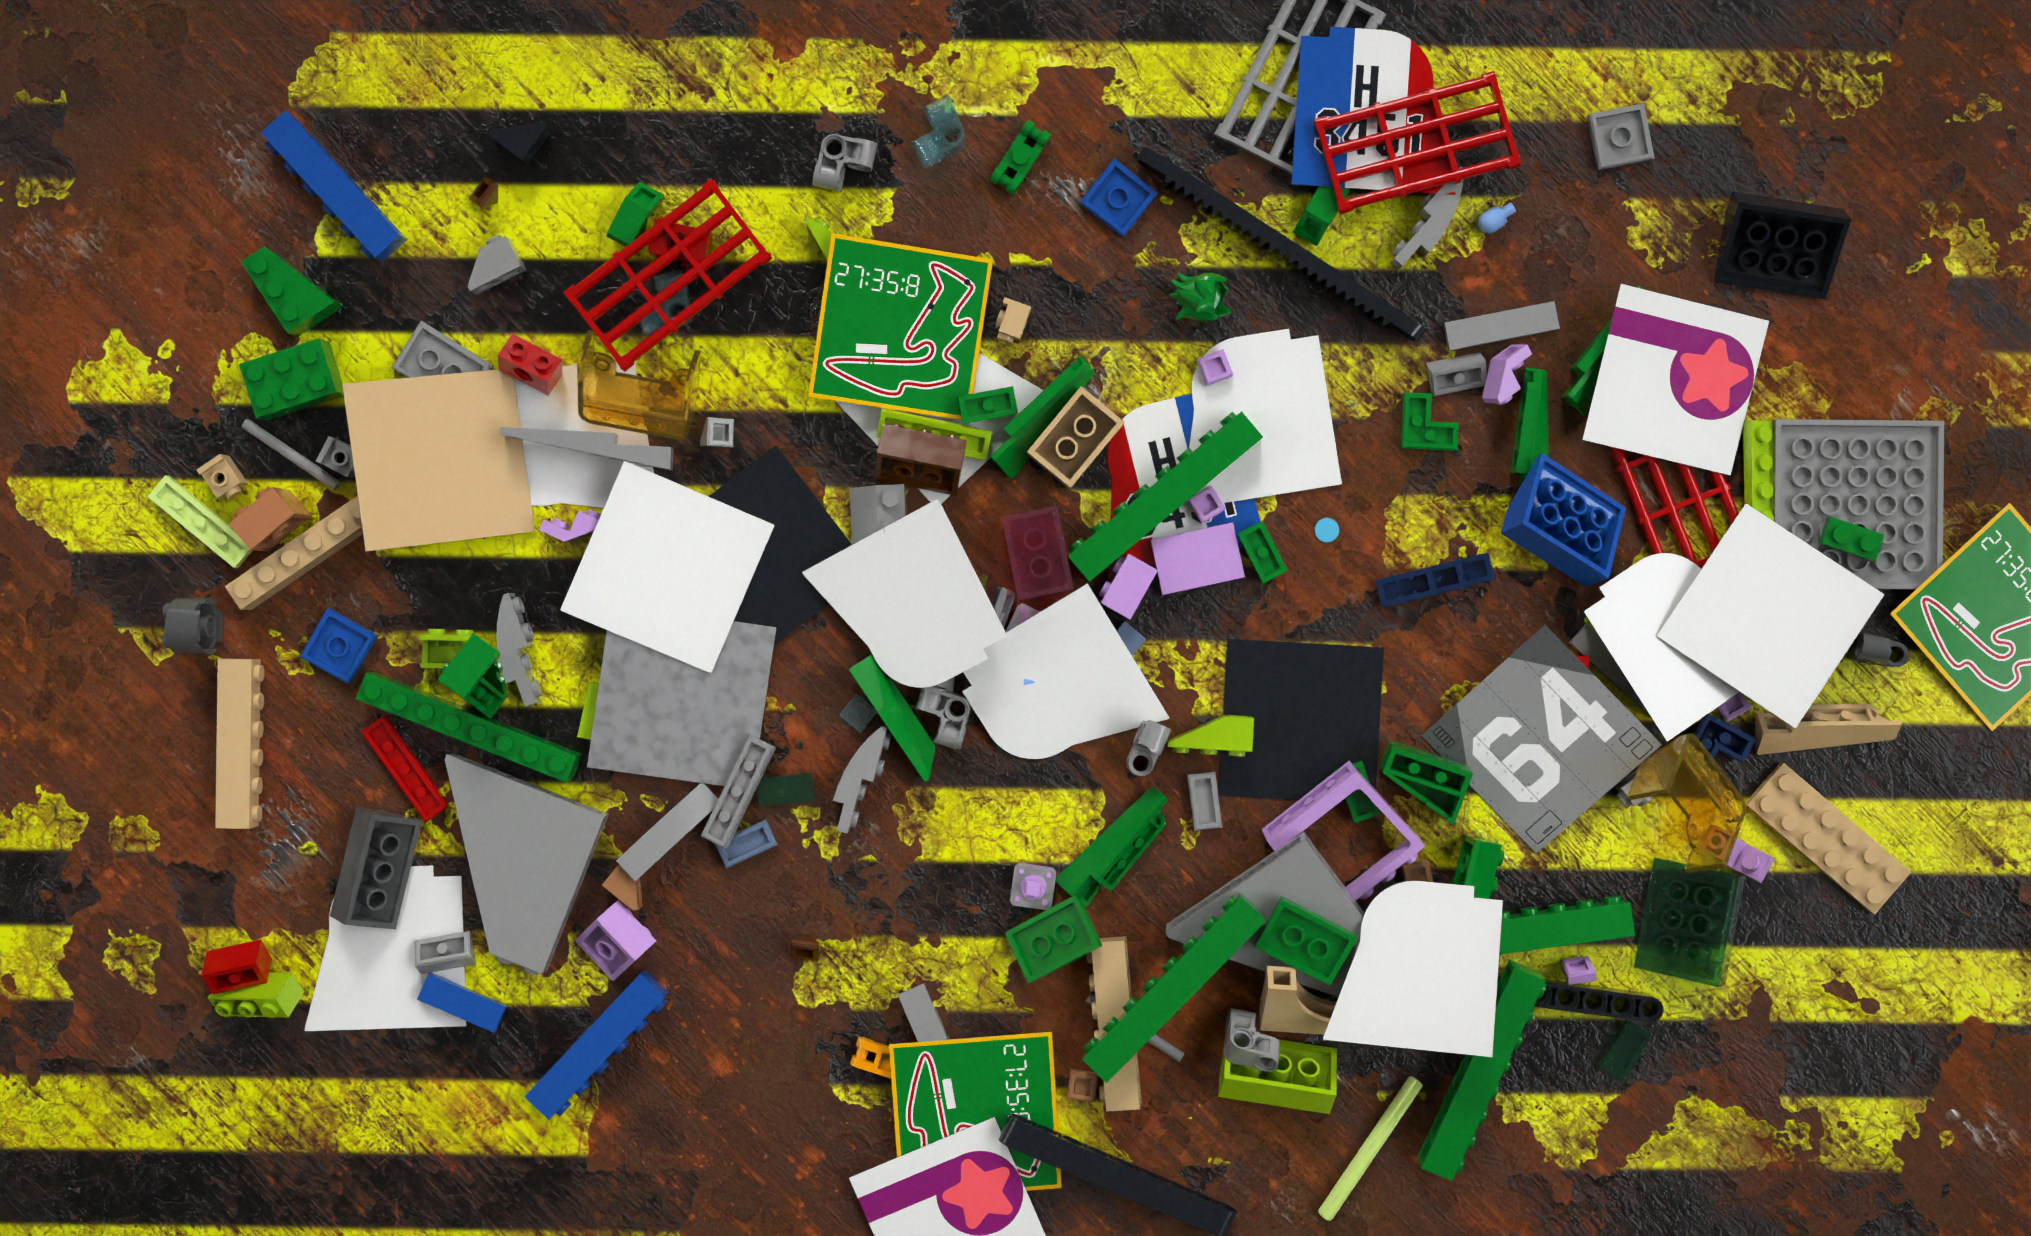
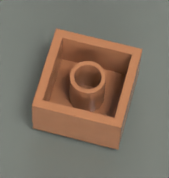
M267 487L255 496L257 500L249 507L246 505L235 512L233 515L235 519L229 525L250 550L269 552L312 515L291 490Z

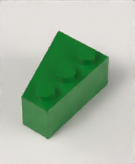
M265 246L241 261L285 331L291 335L300 336L344 307L278 253Z
M473 633L454 659L444 665L438 680L490 719L508 697L505 679L500 676L503 668L497 661L500 657V652Z
M1388 740L1379 765L1382 772L1454 825L1473 775L1470 767Z

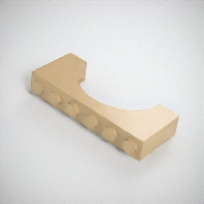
M1267 966L1259 1005L1260 1031L1324 1035L1337 1002L1319 998L1306 991L1296 978V968Z

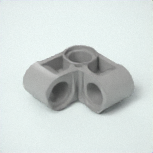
M837 134L826 136L821 144L812 185L841 192L845 176V166L859 171L872 172L877 143ZM832 143L842 145L841 153L836 156H832L827 152L829 145Z
M937 685L921 688L915 710H923L941 717L933 743L960 750L971 711V705L963 694L949 691ZM953 701H961L965 705V713L961 715L954 714L950 708Z
M1143 720L1126 760L1129 772L1133 775L1145 776L1152 771L1158 755L1160 756L1171 729L1151 720ZM1139 755L1144 756L1147 760V766L1142 771H1137L1133 767V760Z
M1230 1008L1225 1025V1058L1230 1063L1257 1068L1261 1071L1269 1072L1276 1070L1279 1062V1040L1275 1037L1256 1032V1013Z

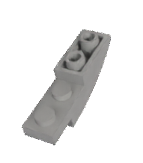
M1464 179L1461 180V183L1454 184L1452 182L1444 184L1436 194L1428 193L1420 202L1423 208L1418 214L1426 222L1420 219L1410 231L1414 236L1407 243L1402 240L1391 252L1395 257L1391 260L1390 264L1397 270L1405 264L1416 250L1423 256H1426L1440 240L1457 208ZM1455 191V195L1447 194Z
M507 593L502 597L497 620V650L500 652L498 659L499 664L503 668L501 673L505 679V684L517 683L524 706L527 707L540 703L539 696H542L541 686L538 680H533L530 671L533 669L531 658L528 653L524 654L523 649L533 646L531 640L534 639V633L530 624H525L522 615L525 612V608L519 596L516 597L515 593Z
M882 725L860 746L840 779L833 801L844 803L837 828L839 832L848 834L851 827L856 828L860 812L855 811L857 801H863L867 785L862 784L863 780L873 782L876 776L881 777L885 763L884 760H880L882 750H888L892 733L887 732L888 727L886 725Z

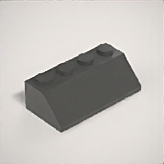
M356 807L330 913L332 918L344 925L396 929L422 820L384 810Z

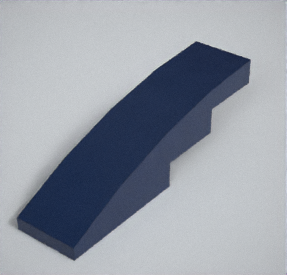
M1487 552L1375 581L1381 605L1386 607L1492 581L1496 577L1490 553Z

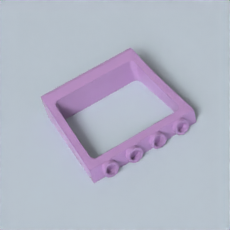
M1348 761L1338 771L1327 777L1261 830L1267 842L1276 851L1294 839L1357 789L1362 790L1406 839L1345 887L1356 901L1359 898H1368L1373 893V887L1380 881H1390L1396 874L1395 870L1402 864H1412L1417 859L1418 852L1426 846L1355 766Z

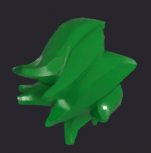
M1178 273L1177 276L1182 283L1175 279L1171 280V283L1177 290L1175 293L1169 294V297L1179 300L1177 304L1183 306L1176 316V321L1180 318H1190L1197 321L1210 322L1231 314V309L1221 304L1226 292L1229 290L1223 283V281H1227L1226 277L1215 273H1203L1198 276L1188 277Z

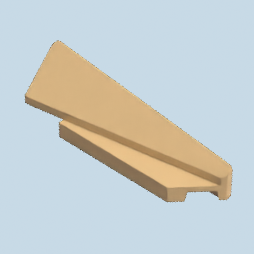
M1871 704L1811 705L1796 728L1774 714L1756 713V753L1762 755L1889 741L1897 737L1902 724L1899 720L1889 721L1878 715L1879 709Z

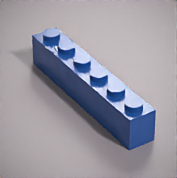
M285 110L261 132L268 140L264 143L265 146L275 156L280 154L286 160L283 165L293 176H301L305 181L302 186L314 198L318 195L323 200L322 208L332 218L337 216L343 222L340 227L351 239L356 236L362 243L359 248L369 259L372 260L375 257L384 262L407 241V238L294 115Z
M644 969L525 1095V1098L548 1120L555 1113L560 1117L571 1105L567 1100L574 1093L580 1096L590 1085L587 1079L593 1073L598 1076L610 1064L606 1059L612 1052L618 1055L629 1044L625 1040L631 1032L637 1035L648 1022L644 1018L651 1011L656 1015L667 1003L663 998L669 992Z

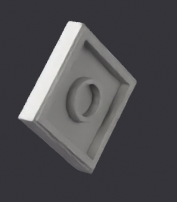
M1644 103L1587 115L1597 171L1655 159Z

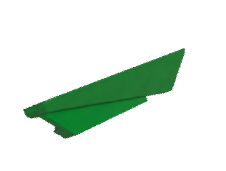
M1612 318L1570 368L1578 377L1561 397L1585 417L1589 415Z
M1081 356L1002 429L1009 439L990 458L1010 479L1017 475L1030 458L1027 455V451L1077 390L1081 386L1084 388L1093 377L1094 370Z
M1527 367L1524 368L1510 474L1521 476L1519 488L1537 456L1543 453L1549 457L1547 371Z
M872 654L851 667L849 671L924 782H927L930 778L936 745L890 676L888 678L885 677L883 670Z
M1150 787L1056 877L1055 882L1071 896L1079 895L1086 908L1102 885L1111 892L1164 828L1165 818L1161 812L1162 806L1168 801V798L1154 787Z

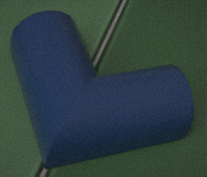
M1708 713L1700 719L1678 762L1695 772L1706 775L1718 751L1740 763H1744L1756 738Z

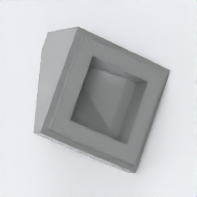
M706 417L700 446L733 447L734 419Z

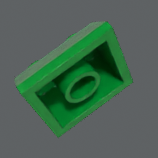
M1464 834L1452 884L1474 886V898L1489 899L1490 894H1494L1497 888L1498 878L1495 877L1497 866L1500 867L1504 859V850H1501L1502 844Z

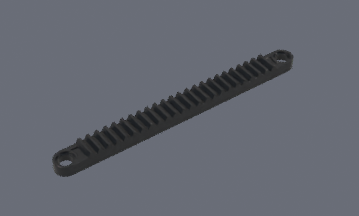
M1147 147L1142 148L1136 161L1142 167L1164 180V188L1173 186V194L1182 192V199L1185 201L1191 198L1193 207L1200 204L1201 212L1204 213L1210 210V218L1213 219L1219 216L1221 225L1226 222L1230 223V231L1236 228L1239 229V237L1247 234L1249 243L1255 240L1258 242V249L1264 246L1267 247L1266 254L1276 253V261L1284 258L1286 260L1285 266L1288 268L1294 265V272L1296 274L1304 271V279L1313 277V285L1316 286L1322 283L1323 291L1331 289L1333 298L1341 295V303L1344 304L1350 301L1352 310L1357 307L1361 308L1360 315L1370 314V322L1378 319L1380 328L1387 325L1405 338L1416 343L1419 342L1426 329L1417 321L1163 156Z

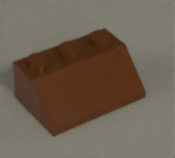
M883 424L876 455L874 480L904 484L909 487L957 496L967 440H962L954 435L942 436L933 434L928 430L908 429L899 424Z

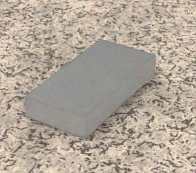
M1215 771L1187 774L1194 831L1222 828Z

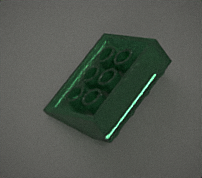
M1654 858L1634 968L1715 987L1725 986L1746 875Z

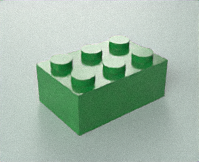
M320 338L239 364L255 417L268 421L344 396L343 382L330 342Z

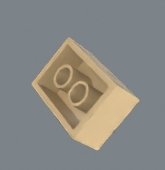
M1081 386L1030 447L1027 455L1068 489H1071L1125 422Z

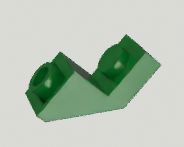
M639 182L625 197L606 237L624 247L629 245L646 232L648 218L663 203L664 195Z
M1319 186L1293 230V233L1315 246L1319 244L1332 219L1338 212L1333 187ZM1340 187L1345 199L1351 189Z

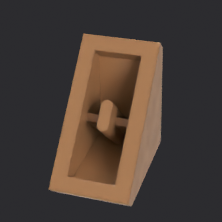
M618 864L602 886L631 910H639L643 906L640 878L634 881Z

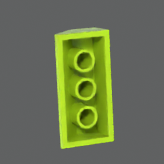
M1278 1039L1280 1042L1278 1068L1269 1072L1230 1063L1224 1056L1223 1048L1218 1097L1330 1114L1337 1090V1048Z

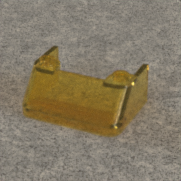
M588 330L577 359L579 416L590 424L676 440L686 438L691 428L699 387L701 351H694L689 369H677L671 376V382L617 372L616 362L611 356L594 352V331Z
M1692 733L1680 735L1641 762L1627 797L1629 800L1667 793L1686 816L1682 827V836L1692 848L1684 869L1687 873L1727 867L1746 814L1745 801L1698 737Z

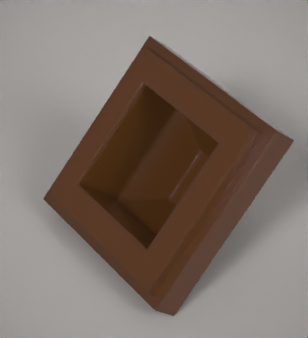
M484 177L469 199L481 208L498 203V185L489 178Z
M808 934L791 939V958L818 961L819 942Z

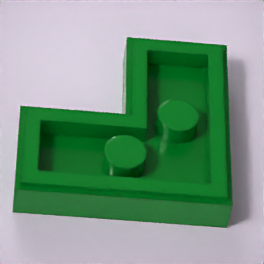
M1402 393L1400 449L1458 451L1459 423L1431 421L1432 393Z

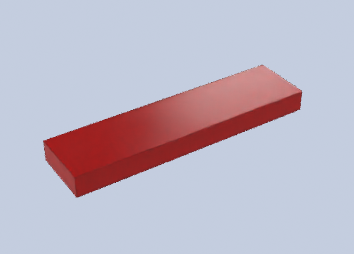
M383 715L361 731L425 823L450 807L448 801L387 715Z

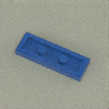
M431 972L427 975L417 998L419 1001L493 1033L497 1031L507 1008V1005Z

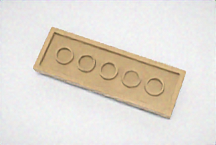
M1780 762L1744 804L1871 914L1875 915L1911 873V871L1783 762Z

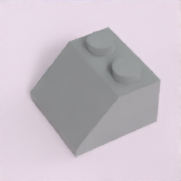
M904 484L849 488L852 544L881 529L884 530V527L907 516L906 486Z

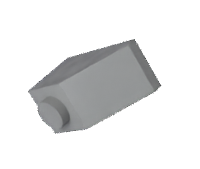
M498 235L486 241V246L480 248L468 283V288L472 293L478 295L526 271L512 240L507 236L502 237Z

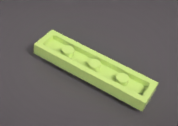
M165 475L148 495V498L233 568H239L253 551L248 548L229 524L172 477Z

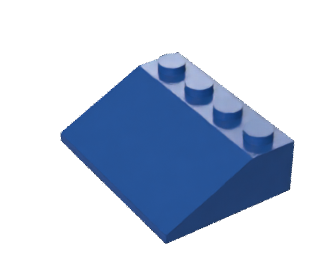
M1541 453L1537 456L1507 509L1501 534L1587 587L1608 579L1610 576L1626 507Z

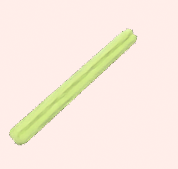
M1412 1076L1408 1077L1319 1208L1318 1213L1324 1219L1331 1221L1421 1090L1422 1083Z

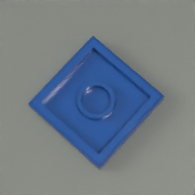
M1114 158L1079 204L1120 237L1124 238L1158 195V192Z
M327 608L300 657L345 683L352 684L379 635L335 610Z

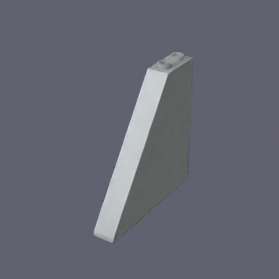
M456 753L447 754L445 764L489 952L497 956L496 960L507 965L516 963L523 966L522 970L529 974H543L550 966L609 814Z
M1303 832L1166 924V935L1170 939L1185 943L1192 936L1196 939L1204 931L1201 928L1202 925L1212 915L1217 918L1224 911L1221 906L1232 895L1237 898L1242 893L1266 917V922L1280 897L1283 896L1357 934V941L1330 986L1296 969V978L1299 984L1339 997L1360 943L1361 925L1365 913L1305 832ZM1265 923L1229 958L1230 960L1265 972L1267 966L1292 967L1254 947V943Z

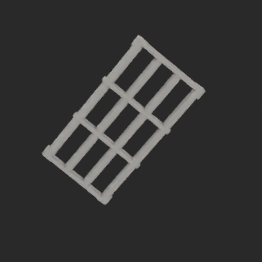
M1284 0L1273 24H1270L1267 28L1268 34L1247 75L1244 74L1242 78L1243 83L1223 123H1219L1214 133V136L1218 139L1228 142L1288 172L1290 175H1292L1293 166L1279 160L1295 129L1297 100L1282 93L1300 57L1301 36L1311 35L1328 0L1315 1L1297 37L1282 30L1297 0ZM1340 0L1345 5L1334 27H1346L1356 8L1370 15L1364 29H1377L1378 26H1381L1386 13L1360 0ZM1279 37L1293 44L1273 86L1270 87L1258 81L1257 78ZM1254 87L1268 94L1245 141H1242L1229 133ZM1280 100L1293 108L1271 152L1268 154L1254 146L1274 106Z

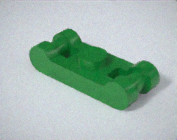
M1028 119L1008 152L991 175L989 181L995 185L999 183L1006 188L1007 193L1013 196L1049 142L1052 134L1046 130L1040 131L1035 127V123ZM1028 137L1037 141L1033 148L1025 144ZM1008 168L1017 173L1013 179L1005 175Z

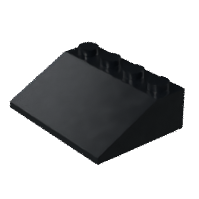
M1732 191L1724 217L1714 281L1826 299L1851 218L1841 208Z

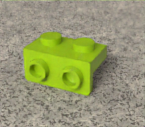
M428 629V634H419V640H423L422 668L442 669L446 663L454 659L473 634V630H456V635H445V629Z

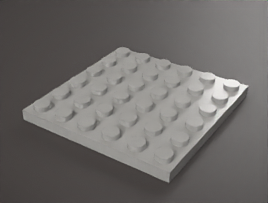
M1772 420L1773 515L1775 523L1876 589H1917L1943 565L1944 421ZM1827 517H1833L1885 534L1876 561L1862 559L1818 544Z

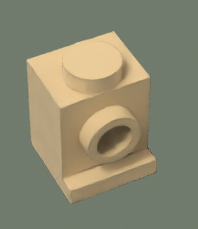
M1004 297L1003 307L1007 309L1006 311L1000 310L995 324V326L1000 327L997 339L1013 344L1014 340L1018 342L1021 340L1031 312V306Z
M219 454L197 469L215 496L220 499L227 498V500H231L242 493L241 488L248 484L231 457ZM223 474L225 480L223 483H220L218 477Z

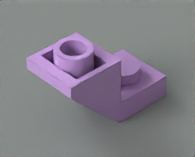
M1511 344L1490 360L1482 396L1484 403L1505 404L1513 398L1512 395L1521 389L1512 370L1521 367L1524 364L1523 361L1532 355L1528 345Z
M588 509L587 513L578 511L570 530L567 529L568 523L557 518H553L552 522L543 520L539 530L564 542H573L593 534L601 514L591 509Z
M1714 827L1701 850L1759 883H1762L1775 860L1772 856L1746 844L1739 838L1717 827Z

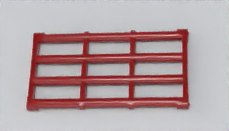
M1494 71L1481 74L1479 78L1437 89L1434 87L1428 88L1426 92L1381 104L1376 102L1373 103V106L1328 118L1323 116L1313 119V125L1319 138L1340 215L1352 212L1354 208L1396 197L1400 199L1405 198L1407 194L1452 182L1454 184L1461 183L1463 179L1504 168L1510 170L1521 167L1520 156L1516 149ZM1490 86L1494 102L1442 115L1438 100ZM1431 102L1435 118L1388 130L1384 114ZM1495 113L1498 114L1502 129L1450 142L1446 126ZM1372 117L1377 118L1380 133L1331 146L1328 145L1324 130ZM1435 129L1439 130L1443 145L1398 157L1395 156L1391 141ZM1502 140L1506 141L1509 156L1458 169L1454 153ZM1384 143L1388 159L1336 173L1332 157ZM1446 155L1450 168L1449 172L1403 184L1399 170L1400 167ZM1389 170L1392 171L1396 186L1348 199L1343 198L1340 183Z
M712 178L701 185L702 188L664 218L661 216L657 219L659 222L620 252H614L611 259L577 285L573 284L563 292L624 372L635 365L634 361L671 333L675 334L678 331L677 328L716 298H722L724 292L759 265H765L772 259L771 253L760 244L721 193V190L716 185V181L712 180ZM715 193L725 207L680 240L671 226ZM730 216H733L742 229L700 262H697L688 249ZM666 231L676 244L639 273L635 274L626 261ZM750 238L759 252L715 285L705 271ZM683 253L693 267L653 297L643 283ZM621 265L631 279L587 312L577 298ZM701 276L710 290L670 320L660 306L697 277ZM639 288L648 302L604 335L594 321L635 289ZM655 310L665 324L621 357L612 343Z
M1610 446L1618 466L1615 468L1617 473L1620 472L1638 517L1636 521L1638 525L1641 524L1652 555L1661 554L1664 551L1651 520L1667 514L1683 557L1692 561L1698 567L1704 565L1711 555L1699 560L1696 559L1677 509L1693 504L1710 550L1713 553L1720 541L1703 499L1719 494L1731 525L1739 514L1729 490L1731 486L1726 482L1724 475L1710 471L1716 488L1700 493L1690 466L1676 462L1690 498L1675 504L1656 457L1643 454V457L1628 462L1623 449ZM1644 462L1648 466L1664 507L1650 514L1647 511L1631 471V467Z

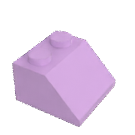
M617 900L575 942L614 981L651 947L656 940L650 931L642 926L632 915L630 909Z

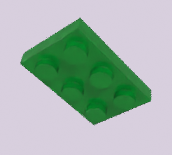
M1074 895L1005 932L1028 984L1103 946L1079 895Z
M1281 896L1257 937L1254 947L1330 986L1358 937L1357 934Z

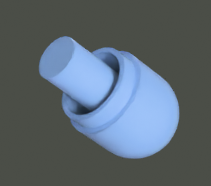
M1510 202L1502 208L1496 206L1488 209L1478 218L1479 229L1487 234L1499 230L1508 222L1507 217L1516 212L1515 207Z

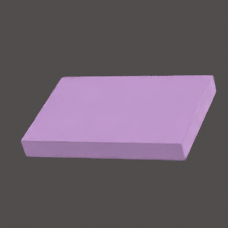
M1233 522L1150 540L1162 595L1245 577Z

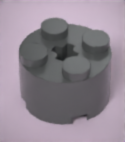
M175 598L171 603H165L162 610L163 618L165 619V632L162 636L164 648H170L176 654L215 653L217 649H213L216 642H221L223 636L222 611L216 610L214 604H218L217 601L213 598Z

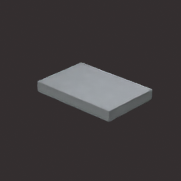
M420 321L392 366V369L407 378L486 371L492 370L494 366L430 325Z

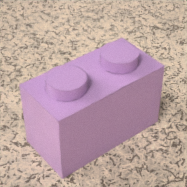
M1127 554L1125 559L1121 556L1119 557L1112 570L1116 573L1111 583L1106 581L1098 595L1102 597L1100 602L1102 605L1130 620L1158 570Z

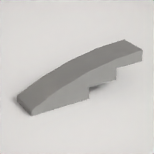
M700 783L616 861L634 881H637L714 809L718 801L717 796L704 783Z
M925 983L898 994L918 1042L950 1040Z

